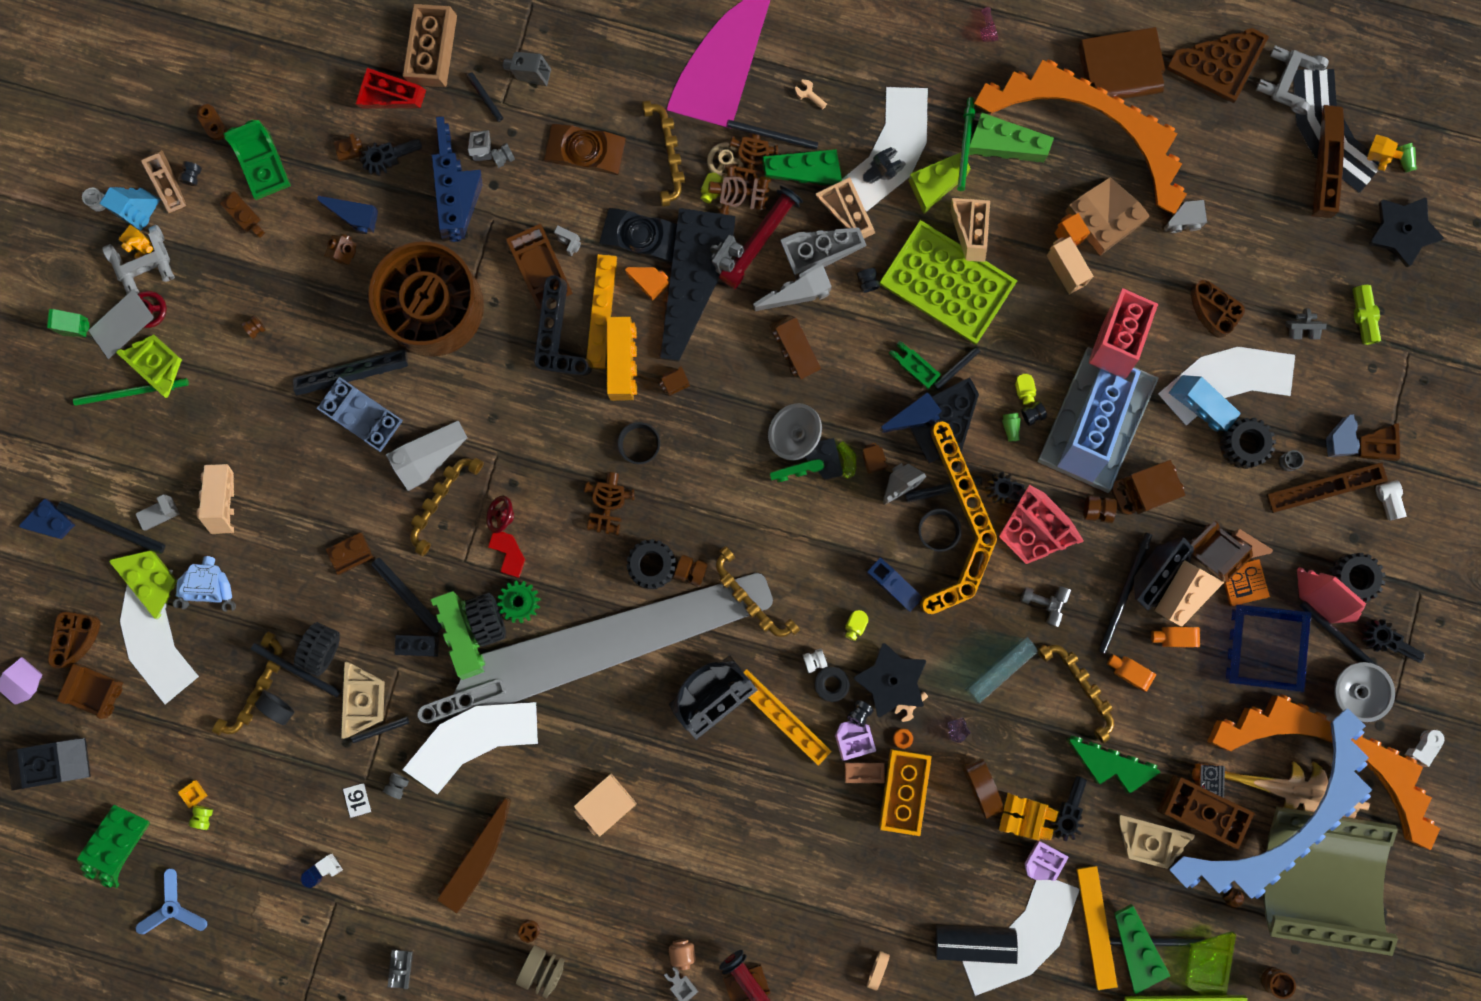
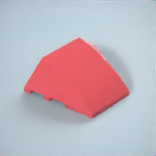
M1031 485L1028 486L999 536L1025 564L1084 541L1066 514L1044 492Z
M1301 567L1297 569L1299 598L1306 601L1330 623H1349L1359 620L1366 603L1339 579L1324 573L1317 575L1312 570H1309L1307 573Z

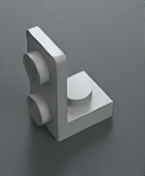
M167 495L157 497L158 503L136 513L143 530L146 531L179 515L172 497Z

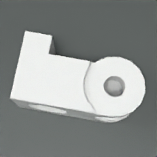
M1438 730L1424 731L1420 736L1421 741L1415 749L1409 748L1405 755L1418 761L1417 764L1420 766L1429 767L1444 743V736Z

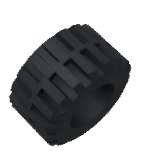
M1244 418L1233 423L1228 431L1223 432L1222 435L1224 437L1220 441V443H1223V446L1220 447L1221 451L1226 453L1223 455L1224 458L1228 457L1230 459L1228 463H1235V467H1243V469L1263 464L1272 456L1270 453H1273L1275 450L1272 445L1276 444V440H1272V437L1275 435L1274 432H1269L1271 427L1269 425L1264 426V421L1262 420L1257 422V418ZM1242 433H1247L1254 438L1256 450L1253 454L1242 450L1239 443Z
M650 539L648 541L644 540L639 544L637 543L630 550L626 566L629 576L637 585L645 589H657L664 587L665 584L671 581L675 574L676 559L672 550L659 540ZM655 553L662 558L663 568L659 574L648 576L642 572L640 561L646 554Z
M1354 553L1340 557L1339 560L1333 563L1334 567L1329 569L1332 572L1331 576L1339 579L1364 602L1378 596L1377 593L1382 592L1381 586L1385 585L1382 577L1386 576L1385 572H1381L1383 566L1377 565L1378 560L1376 558L1371 559V555H1364V553ZM1353 567L1360 569L1364 576V583L1360 589L1353 587L1349 581V573Z
M486 593L466 600L465 611L477 643L483 647L505 639L506 630L503 618L494 597L490 593Z
M315 622L305 632L297 647L294 666L314 676H320L328 668L337 651L340 633Z

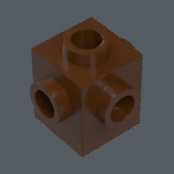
M340 234V236L332 235L327 242V250L324 256L339 264L349 265L351 259L355 256L357 243L351 241L352 238L345 234Z

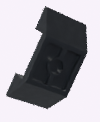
M86 738L7 751L11 791L91 777Z

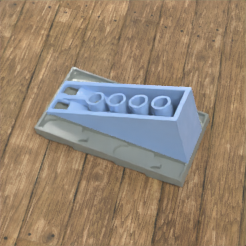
M1088 347L1037 462L1109 493L1159 378L1135 367L1126 379L1120 378L1089 364L1093 349Z

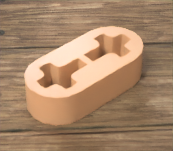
M879 951L868 979V988L875 991L878 990L889 961V954Z

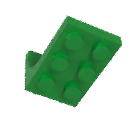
M250 120L245 125L230 128L223 134L239 160L255 200L291 186L270 132L259 120Z
M113 805L77 858L79 868L83 872L82 875L90 880L94 878L99 880L100 884L106 888H118V877L121 868L150 825V822Z

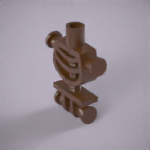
M750 133L749 137H743L740 141L732 136L728 147L738 148L736 152L737 159L747 165V168L736 167L734 173L743 174L745 184H750V188H752L753 175L759 178L765 177L764 172L754 170L755 166L763 164L762 160L755 161L756 158L769 156V154L778 155V146L769 147L768 141L760 140V135Z
M727 164L724 166L727 169V174H722L721 183L709 182L708 193L719 194V201L722 203V206L718 211L722 214H729V206H740L746 195H750V209H754L755 200H758V204L755 205L756 209L766 210L767 208L765 202L768 200V196L765 195V192L770 191L768 183L771 182V178L760 177L761 185L759 186L757 185L758 177L753 175L752 188H746L743 176L739 173H734L736 165ZM730 180L734 181V186H731ZM737 180L742 182L743 187L738 186Z
M608 472L606 483L598 482L596 486L591 485L589 481L587 482L584 492L593 493V502L603 509L602 515L589 514L590 518L599 520L597 523L589 519L587 531L592 529L600 533L601 529L606 530L605 534L611 532L616 533L617 536L619 535L620 524L617 526L611 525V521L621 523L622 519L611 517L610 511L621 509L624 506L625 499H632L634 501L635 492L634 489L632 491H625L623 486L617 485L618 473ZM599 490L606 494L605 497L598 493ZM621 494V496L613 498V495ZM597 497L605 502L604 506L598 503ZM621 501L618 505L613 507L611 506L612 502ZM603 520H607L606 526L602 525Z

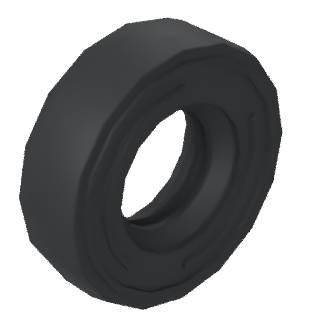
M828 667L818 673L814 685L819 697L825 701L836 702L846 696L850 683L848 676L840 668ZM829 677H835L839 680L840 686L835 692H829L825 688V680Z

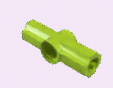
M1371 285L1353 288L1356 305L1354 319L1360 327L1363 345L1378 343L1381 341L1378 326L1380 311L1378 306L1374 304Z

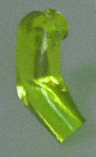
M842 441L836 448L844 460L843 477L849 479L856 472V454Z

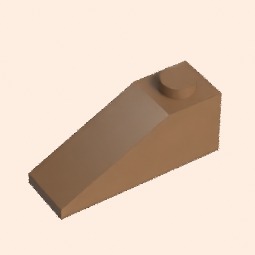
M160 150L145 156L141 162L168 213L187 206L163 151Z

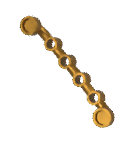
M650 100L643 101L642 106L645 117L652 116V112H658L661 117L674 192L668 194V191H661L660 200L662 207L670 206V202L676 200L682 192L681 183H685L683 171L679 172L678 165H681V157L679 153L675 154L674 147H678L677 137L671 134V129H674L673 118H668L666 110L661 105L651 104Z
M469 458L461 459L453 468L448 466L445 469L443 476L446 479L443 484L440 482L436 483L433 488L435 496L432 500L428 498L424 501L422 508L425 510L422 516L416 515L411 522L415 527L410 534V540L416 548L415 552L423 557L429 551L431 543L424 539L419 541L418 535L426 527L430 516L437 510L441 499L447 495L452 482L458 478L460 470L464 466H469L468 471L477 475L484 465L483 461L478 458L474 460Z
M724 546L719 551L721 555L716 562V570L721 576L719 581L725 588L730 586L734 590L732 596L739 603L743 601L747 605L745 610L752 618L755 615L760 620L758 625L764 632L769 630L778 637H786L791 633L796 635L800 629L791 619L784 623L786 628L778 629L771 619L748 596L746 591L740 587L730 573L725 570L724 562L727 560L730 563L735 556Z
M268 631L260 645L266 648L272 646L274 654L281 657L282 646L275 639L276 635ZM269 660L266 669L257 681L256 687L248 697L246 705L238 715L236 723L228 727L226 726L227 721L219 718L212 732L219 736L221 733L229 735L237 733L244 724L248 726L254 716L250 712L253 707H256L255 702L260 697L263 689L267 691L273 682V680L269 679L272 672L277 673L281 667Z
M1042 645L1039 647L1037 652L1045 662L1053 658V652H1057L1062 657L1063 663L1071 670L1075 680L1081 684L1087 697L1095 704L1098 713L1106 720V727H1098L1094 730V734L1101 743L1107 742L1110 739L1109 734L1114 728V719L1110 713L1113 708L1107 700L1101 701L1099 698L1101 694L1099 687L1096 684L1092 686L1089 684L1087 679L1090 675L1087 670L1077 667L1075 664L1079 661L1077 656L1072 651L1068 653L1059 645H1050L1048 647Z

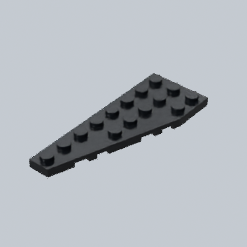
M679 208L660 359L679 362L719 280L720 274L715 271L716 267L712 264V259L710 258L712 256L710 247L712 245L718 246L720 242L724 243L729 235L733 236L736 216Z

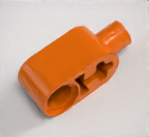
M1162 627V631H1152L1151 641L1152 643H1162V647H1200V628Z
M1113 654L1107 662L1108 665L1116 669L1114 671L1115 675L1144 692H1147L1156 677L1155 673L1126 656H1123L1121 659Z

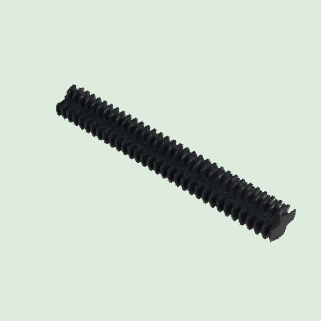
M981 475L972 478L975 487H978V485L980 487V484L981 486L983 485ZM964 479L960 480L959 487L966 490L968 487L967 481ZM949 482L907 492L906 501L910 503L912 500L914 502L917 499L918 501L919 499L922 500V498L924 500V497L925 499L926 497L929 498V496L933 498V495L935 497L938 494L939 496L940 494L943 495V493L945 495V492L950 494V491L951 493L952 491L954 492L952 483Z

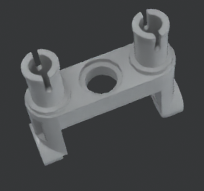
M1275 45L1270 57L1285 62L1286 66L1277 85L1260 79L1256 91L1271 96L1274 101L1288 105L1297 114L1306 115L1311 105L1304 98L1288 93L1296 70L1300 65L1313 71H1324L1329 61L1323 56L1315 55L1312 57L1296 50L1288 51Z
M158 225L149 227L150 233L148 234L155 251L126 264H123L120 254H117L111 244L103 247V252L107 260L112 264L117 279L123 283L126 294H129L133 289L138 294L139 290L133 278L156 267L159 269L162 281H170L169 277L171 280L175 278L169 266L170 258L163 243L164 236Z

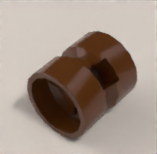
M1087 495L1084 505V520L1096 521L1100 519L1101 522L1112 524L1117 509L1116 499L1104 497L1101 500L1099 496Z
M682 554L674 578L681 581L689 580V584L700 587L708 563L700 560L694 562L692 557Z
M1273 967L1263 972L1261 983L1267 992L1279 999L1290 998L1295 993L1296 982L1290 974Z

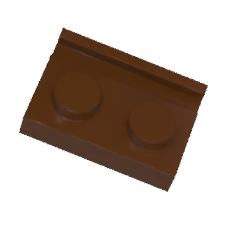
M363 533L354 535L326 549L337 575H341L374 559Z
M761 964L749 968L748 970L766 995L771 994ZM732 975L723 978L731 1001H751Z

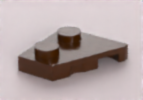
M1399 423L1358 439L1360 443L1358 450L1359 458L1398 461L1400 459Z

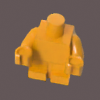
M1376 134L1367 160L1378 161V170L1385 171L1387 164L1391 163L1393 157L1401 159L1403 152L1396 150L1398 146L1396 142L1388 137Z
M129 225L119 238L123 243L121 247L124 250L130 252L136 249L138 251L134 255L136 259L145 256L153 250L150 239L132 225Z

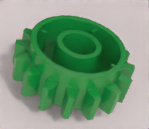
M515 581V586L508 583L509 589H501L504 595L498 596L499 599H502V602L498 603L497 606L503 607L500 614L506 613V620L512 617L513 623H516L517 619H519V622L522 624L525 618L531 621L530 616L537 615L535 610L540 609L537 602L541 601V598L536 597L539 593L537 590L532 591V584L526 587L527 583L525 581L521 585L518 581ZM518 597H522L524 600L521 607H516L515 600Z

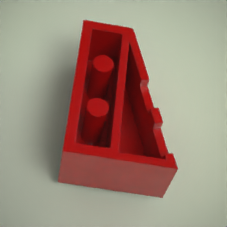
M367 68L356 105L362 109L421 108L426 90L420 85Z

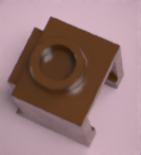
M682 366L677 371L673 370L664 374L662 381L659 382L663 392H668L669 396L690 387Z
M876 443L865 445L866 449L862 450V455L868 474L887 469L888 465L885 463L886 459L882 447L880 448Z

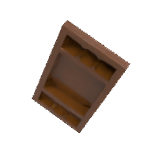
M552 124L544 161L619 175L626 138L605 131H591L573 125Z
M541 223L506 239L538 310L542 307L545 281L549 276L555 275L567 282ZM558 280L553 284L554 290L559 287ZM568 282L566 297L573 294Z

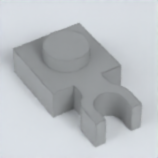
M673 967L672 969L675 971L674 978H670L667 973L664 975L668 981L674 983L670 990L679 1001H689L699 991L687 976L681 979L679 971L676 967Z

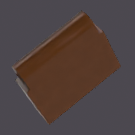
M1156 27L1081 40L1078 49L1084 78L1091 82L1090 86L1095 89L1101 87L1108 92V96L1112 98L1117 96L1121 99L1163 93L1164 80L1162 74L1165 71Z

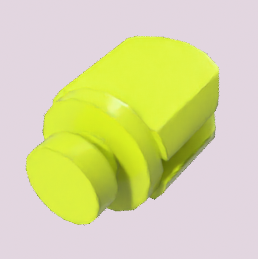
M709 173L706 176L701 187V200L711 203L713 199L719 196V194L708 193L710 181L721 183L720 175Z
M1029 374L1020 375L1015 383L1019 399H1023L1024 405L1032 404L1035 402L1034 396H1036L1034 379Z
M858 610L850 615L845 627L848 631L845 634L846 638L856 641L857 636L863 634L868 624V616L865 612Z

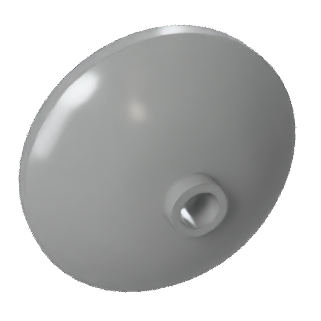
M791 404L781 409L775 415L769 427L768 439L772 450L778 456L787 460H797L807 456L814 450L820 440L822 433L820 417L813 408L805 404Z
M1361 662L1346 667L1339 674L1335 683L1334 694L1342 712L1348 708L1361 722H1372L1384 717L1392 708L1395 700V687L1391 677L1384 669L1372 663ZM1359 688L1362 690V694L1360 696L1357 694V690Z

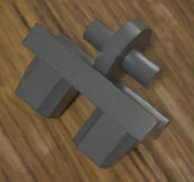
M729 235L724 243L720 242L718 246L712 245L710 247V252L712 253L710 258L712 259V264L716 267L715 271L719 274L723 270L731 272L735 265L731 257L736 256L739 258L744 253L743 246L735 241L734 236Z
M1304 308L1302 314L1296 315V319H1302V321H1286L1285 327L1289 328V338L1302 339L1303 329H1308V339H1320L1322 329H1326L1327 326L1326 323L1321 321H1311V319H1317V314H1311L1310 308Z
M392 950L388 987L409 988L413 951Z

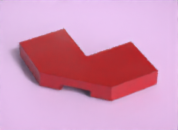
M505 532L493 533L488 548L506 553L500 572L520 578L526 559L514 535Z

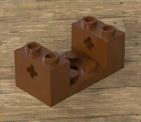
M1172 776L1157 809V812L1182 822L1235 849H1239L1254 816V812L1178 776ZM1208 807L1213 810V816L1210 819H1206L1204 816V810Z

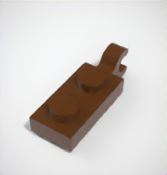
M235 191L220 203L246 232L251 229L259 238L265 234L257 224L261 219Z

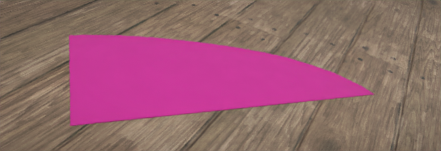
M743 0L730 9L716 23L683 70L668 103V111L726 127L728 119L734 121L770 0Z

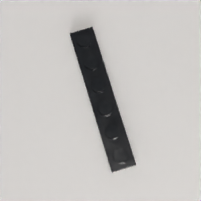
M405 349L295 377L293 378V390L296 396L308 394L316 390L332 387L339 377L346 382H351L392 370L408 367L407 352Z

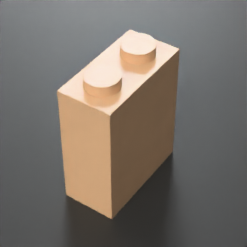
M1062 237L1053 243L1054 245L1050 247L1047 257L1070 295L1086 286L1094 276L1072 238L1064 239Z
M610 774L574 806L576 809L574 812L579 819L586 820L589 824L587 828L593 835L598 834L600 837L637 803L617 779Z

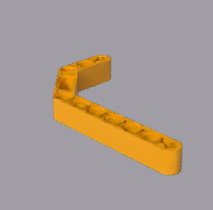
M946 422L934 424L930 432L975 540L958 583L922 598L920 607L922 611L928 614L938 613L966 601L976 594L997 540L995 531L953 432ZM939 427L945 430L942 434H937L936 432ZM943 437L949 438V440H945L942 443L940 442V440H942ZM945 444H950L952 446L953 450L951 454L945 453ZM954 461L960 464L958 472H954L951 468ZM962 479L968 483L966 490H962L959 487V482ZM969 497H972L975 500V506L973 508H970L967 505V499ZM977 515L983 518V523L980 526H977L974 522ZM985 533H988L991 538L988 544L982 541V536ZM980 551L983 553L982 563L977 575L971 577L969 575V568L976 552ZM965 584L970 587V592L967 595H964L961 591ZM947 592L952 594V600L949 603H946L943 598ZM939 600V602L942 604V606H940L939 603L932 605V610L930 608H926V605H928V601L936 602Z

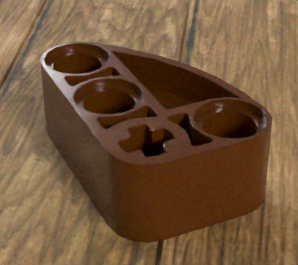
M1207 280L1199 281L1191 289L1192 304L1203 326L1218 338H1223L1231 333L1245 313L1244 306ZM1198 287H1202L1205 290V294H1201L1198 291ZM1214 298H1218L1221 301V305H1217L1214 302ZM1219 324L1225 325L1226 332L1220 329Z
M73 612L60 613L55 622L48 657L49 665L53 668H68L78 662L95 642L100 629V620L93 615ZM89 619L90 627L87 629L85 623ZM64 636L67 637V643L65 645L62 642ZM61 655L64 658L62 664L59 663V657Z
M979 758L962 766L984 817L988 819L1004 812L1001 798L985 761Z

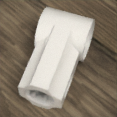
M1394 480L1378 484L1376 486V494L1378 499L1383 502L1388 521L1407 517L1401 499L1403 490L1400 482Z

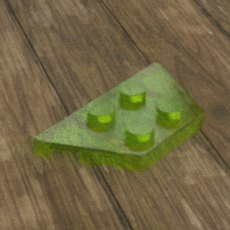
M1230 931L1191 944L1185 983L1188 987L1200 993L1201 996L1227 994L1236 938L1234 932Z

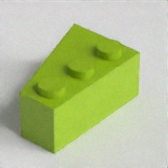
M961 152L910 174L908 181L923 214L958 185ZM968 164V166H967V175H966V176H968V173H969V171H970V169H971L970 166H969V164Z

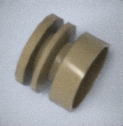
M534 945L519 974L516 985L528 990L535 983L537 984L535 989L536 995H538L541 987H544L545 991L542 997L547 999L549 994L555 990L563 973L565 959L560 958L557 965H554L553 962L556 955L553 954L546 961L544 960L546 950Z

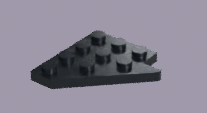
M970 377L932 397L942 410L938 415L940 419L932 425L928 422L924 426L909 428L928 464L941 458L930 432L931 427L938 422L949 424L958 447L962 452L979 396ZM939 427L936 432L937 434H942L945 430ZM943 437V439L940 440V442L942 443L945 440H949V438ZM945 444V453L951 454L953 450L952 446L950 444ZM954 461L951 465L953 470L956 469L958 466V462Z

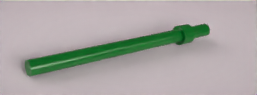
M973 97L967 99V106L963 115L965 123L957 186L958 191H964L966 184L972 120L975 118V99Z
M188 379L174 380L171 391L178 387L188 386ZM145 385L73 398V404L77 406L150 393L157 390L152 385Z

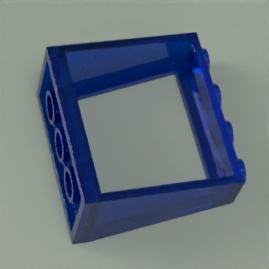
M1237 605L1236 609H1232L1231 621H1235V628H1230L1229 640H1233V648L1228 649V660H1231V668L1227 667L1226 679H1230L1229 684L1304 693L1311 612ZM1244 615L1301 622L1296 684L1238 677Z

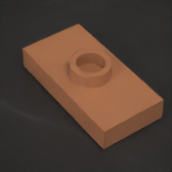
M845 763V783H885L884 763Z

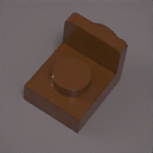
M353 132L349 133V138L334 142L340 162L362 156L360 150L363 148L361 139L357 138Z

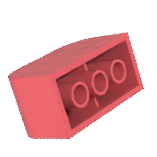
M1122 288L1103 321L1089 359V364L1126 379L1139 361L1158 304Z

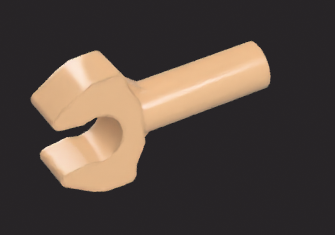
M802 79L801 84L807 90L802 91L800 88L795 87L797 97L800 100L809 98L823 110L827 103L812 92L813 83L811 81Z
M924 691L920 693L922 701L928 698ZM898 705L894 713L897 714L902 709H905L907 715L901 721H910L914 718L912 713L916 706Z

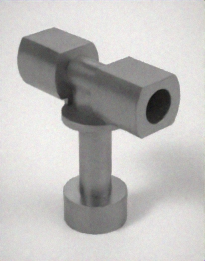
M1058 586L1055 597L1051 596L1048 599L1034 594L1033 589L1025 587L1021 596V602L1029 604L1030 601L1047 606L1046 610L1049 611L1046 623L1059 627L1063 615L1061 610L1063 604L1067 603L1071 590Z

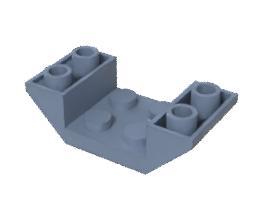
M340 377L317 407L318 410L379 452L382 451L403 421Z

